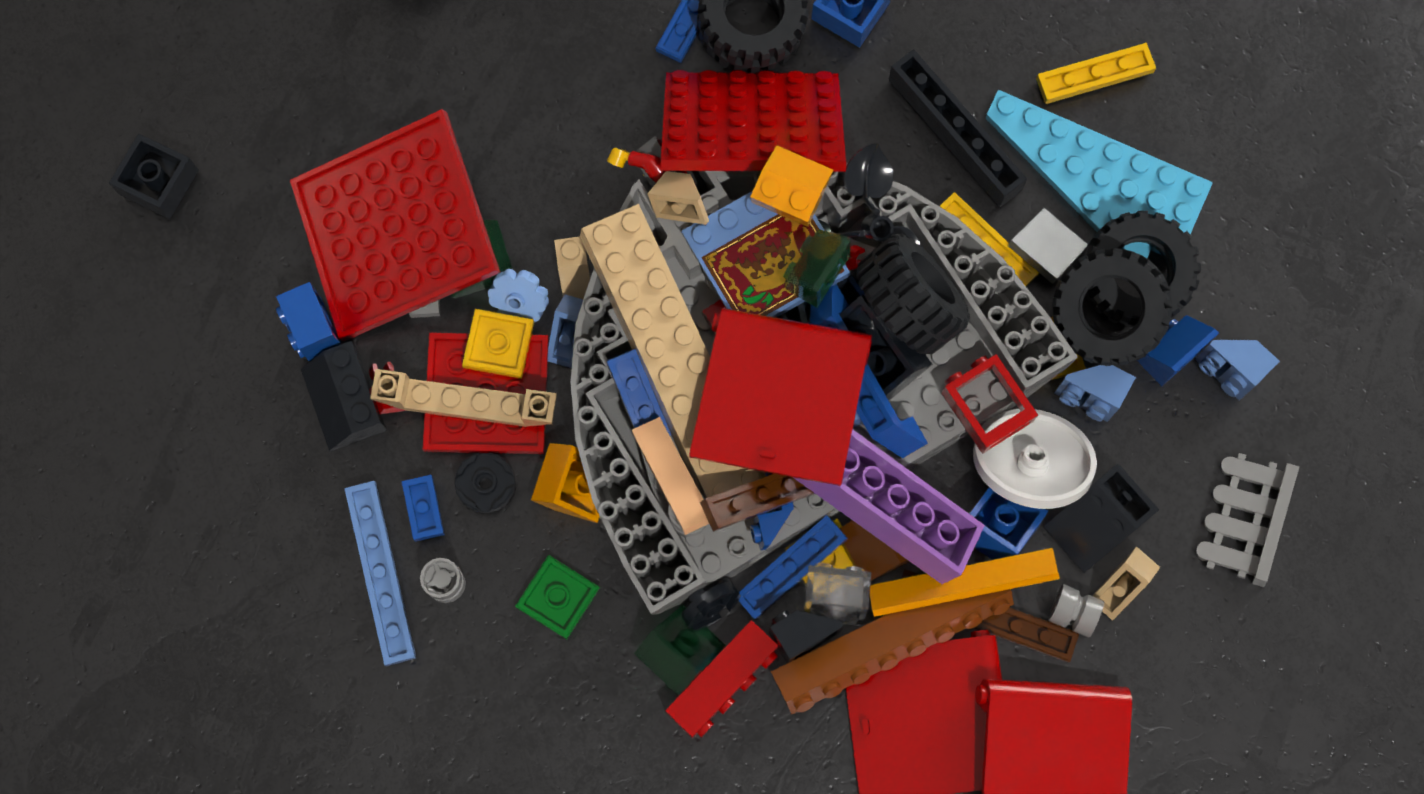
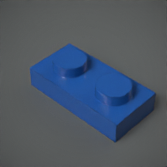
M427 475L402 481L413 540L416 542L445 535L433 476Z

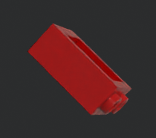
M997 354L989 359L986 355L977 359L970 365L972 369L963 375L959 371L945 380L947 385L941 393L982 454L1030 425L1038 417L1037 412ZM992 369L1021 412L986 433L957 390Z

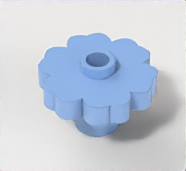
M506 269L504 272L498 273L488 290L489 304L492 307L498 308L497 313L534 319V322L540 320L543 311L549 304L547 289L539 286V278L526 270L516 273L513 269Z

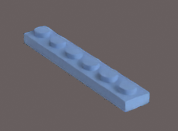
M370 481L344 488L384 665L390 666L416 659L377 484L375 481Z

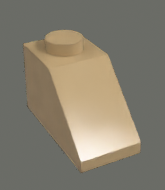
M666 171L647 193L656 218L707 225L709 222L701 196L691 174Z
M580 236L554 240L563 297L566 294L584 299L590 281L587 251Z
M1138 547L1118 565L1093 594L1094 597L1104 600L1102 612L1112 621L1150 583L1160 568Z

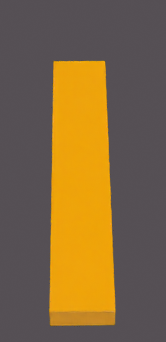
M1053 548L966 565L961 576L944 584L939 583L928 574H922L869 585L872 612L875 617L1058 580L1060 578Z

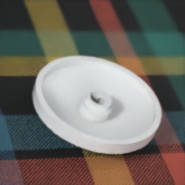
M1020 409L1004 411L987 420L982 425V428L988 433L1021 411ZM1035 409L1038 417L1033 423L984 454L974 444V464L986 485L1003 498L1026 507L1052 509L1069 505L1080 499L1088 491L1096 473V454L1085 434L1066 419L1042 410Z

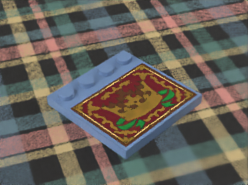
M753 191L710 214L707 225L694 223L681 231L726 309L777 318L850 276V271L815 214L809 227H806L752 203L750 196Z

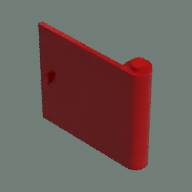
M725 308L721 310L720 314L715 313L712 332H716L689 458L841 486L864 370L869 359L872 335Z
M989 630L970 632L971 637L948 640L944 643L937 642L927 647L922 654L915 657L909 656L899 661L894 668L886 671L881 670L871 675L864 683L853 684L846 688L859 794H954L982 790L987 712L983 711L980 704L976 703L975 690L983 679L1002 680L996 635H990Z
M983 679L981 684L977 685L975 690L976 703L980 704L981 709L987 712L981 794H1127L1132 717V695L1129 688Z

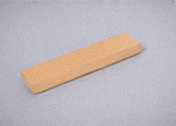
M658 417L632 429V434L684 534L687 535L708 525V519L700 504L704 499L661 418Z

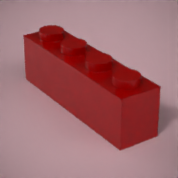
M751 620L665 712L692 739L697 734L702 738L714 725L711 719L718 711L723 715L736 702L732 698L740 688L745 692L756 681L757 678L753 674L761 666L767 669L776 660L778 655L775 651L779 645Z

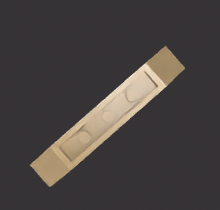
M376 369L370 399L406 411L527 427L552 424L557 393L526 389V394L409 379L407 374L403 372Z

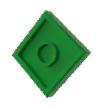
M548 555L515 607L568 640L600 590V587Z

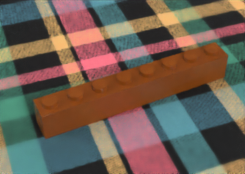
M1008 589L884 615L771 671L791 714L805 712L812 708L814 703L824 698H833L839 695L843 689L853 684L864 683L871 675L881 670H890L899 661L909 656H918L927 647L937 642L944 643L950 640L954 634L964 629L975 628L982 620L992 615L1005 613L1010 606L1014 605L1012 591Z

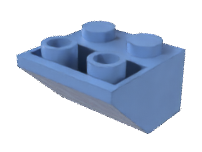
M1213 340L1195 359L1199 363L1200 369L1206 375L1216 378L1221 383L1223 391L1231 397H1236L1238 400L1250 392L1280 362L1257 340Z
M1098 365L1067 374L1054 394L1060 396L1059 400L1071 407L1078 406L1086 410V414L1096 421L1104 420L1108 422L1119 410L1136 377L1114 365Z

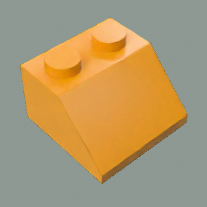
M776 146L763 167L750 196L751 202L809 227L833 173V169Z
M549 443L531 500L552 510L598 523L599 514L591 498L578 448L573 445Z

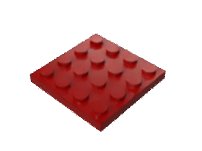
M429 333L427 381L526 394V389L547 392L548 335H531L523 376L520 379L463 368L462 363L469 337L468 333ZM425 413L423 451L544 454L546 425L524 427Z

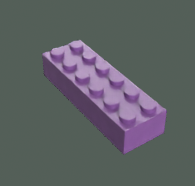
M852 430L841 486L794 478L941 584L962 575L985 526L854 430Z

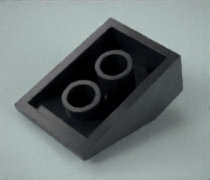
M864 294L860 295L839 314L848 331L872 335L867 364L888 400L892 399L933 365L926 354L917 353L915 349L912 350L904 341L898 339L891 329L889 330L881 317L875 313L873 306L867 301Z

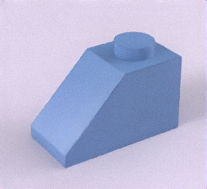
M565 294L556 308L548 346V362L572 368L575 323L583 299Z

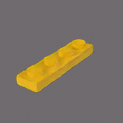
M1147 43L1039 73L1036 80L1044 102L1048 104L1155 72L1156 66Z
M955 192L940 205L941 208L961 220L1015 270V274L1026 287L1038 276L1039 272L1008 247L1009 243Z

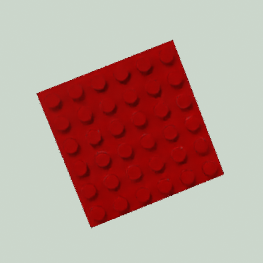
M685 70L666 72L661 171H762L775 147L780 146L833 169V172H846V152L838 73H831L829 71H820L818 73H803L801 71H790L789 73H774L772 71L746 73L740 70L730 73H717L713 70H706L701 73L687 72Z
M443 109L290 180L339 340L347 341L500 273L448 114Z

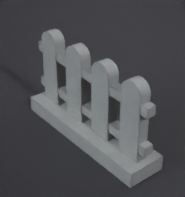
M1239 453L1237 458L1226 457L1221 463L1220 469L1222 473L1232 477L1229 486L1218 485L1213 490V500L1224 506L1221 514L1210 513L1206 516L1204 526L1209 532L1215 533L1213 543L1201 542L1197 546L1196 555L1200 560L1207 562L1206 568L1213 570L1216 564L1238 571L1237 577L1245 579L1246 574L1253 575L1252 584L1265 587L1300 466L1287 463L1284 471L1276 469L1277 463L1269 462L1267 467L1246 461V455ZM1239 479L1263 486L1261 494L1258 495L1237 489ZM1270 488L1278 490L1276 499L1268 497ZM1231 508L1255 514L1253 522L1249 523L1229 517ZM1262 517L1270 518L1268 528L1260 526ZM1223 536L1246 542L1244 552L1221 546ZM1254 545L1262 547L1260 557L1252 555Z

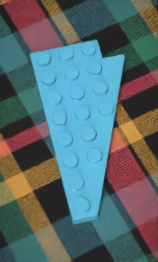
M1001 90L997 91L986 115V119L1096 232L1107 222L1118 218L1121 214L1148 211V214L1153 215L1156 212L1164 214L1165 219L1169 221L1172 219L1180 223L1179 228L1183 232L1188 231L1191 234L1213 184L1209 180ZM1142 242L1130 243L1121 248L1133 251L1145 258H1148L1151 250L1161 254L1153 246Z

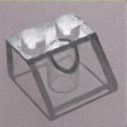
M817 563L815 566L809 565L803 612L841 620L842 624L863 626L869 607L871 572L864 571L863 568L857 566L839 569L833 568L828 563Z

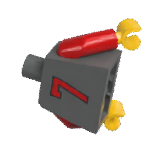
M655 136L636 151H631L630 153L623 149L613 148L607 159V162L620 168L624 167L626 160L630 166L639 167L651 187L666 172L661 171L662 140ZM670 171L691 174L694 183L697 187V181L692 171Z

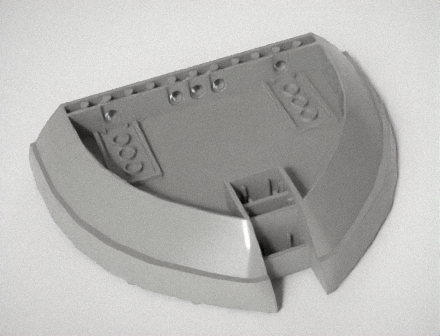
M699 171L708 189V192L701 195L707 216L753 191L762 171ZM844 172L832 173L814 213L818 220L824 221L829 225L831 235L861 230L864 218L872 214L863 201V195L853 196L847 192L843 180ZM639 179L632 186L619 212L637 204L640 205L711 357L716 334L712 332V328L702 315V311L720 300L682 235L681 231L694 223L656 218L647 195L648 192ZM893 181L890 190L880 198L869 196V200L876 209L880 210V216L888 217L892 221L893 226L906 227L916 235L925 251L932 255L939 266L946 271L947 276L954 282L956 289L964 298L963 301L967 305L968 313L970 314L968 325L962 332L935 353L926 354L933 365L889 400L900 421L913 416L928 444L901 458L872 439L864 424L853 428L854 431L898 463L911 470L969 435L941 394L947 385L945 380L959 371L963 375L972 369L970 365L977 359L985 355L989 359L997 354L1027 398L1068 368L1078 357L1047 312L1015 274V270L997 252L956 216L909 187ZM865 236L834 240L836 245L844 250H847L852 245L864 248L865 252L857 257L859 260H862L882 243V241L868 239ZM595 268L593 269L575 323L570 381L575 441L596 510L625 570L652 615H657L689 601V597L701 588L707 591L714 587L721 579L726 577L732 578L808 532L826 515L831 518L840 513V511L817 494L793 502L794 509L770 546L760 551L758 543L754 544L751 536L750 525L754 524L753 520L756 516L714 532L710 524H708L700 534L694 537L678 535L668 519L669 504L631 430L634 427L606 363V360L632 350ZM807 300L803 303L807 320L810 324L811 301ZM992 369L957 390L981 426L992 417L1011 410L1016 406ZM671 434L670 437H671V439H672V441H673L675 447H676L677 450H678V447H677V445H676V443H675V441H674V439H673V437H672V434ZM773 509L765 513L775 512L776 509Z

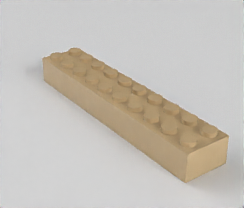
M637 204L583 227L580 234L583 245L631 348L636 349L668 428L699 492L705 498L766 477L763 471L689 458L711 357L640 205Z

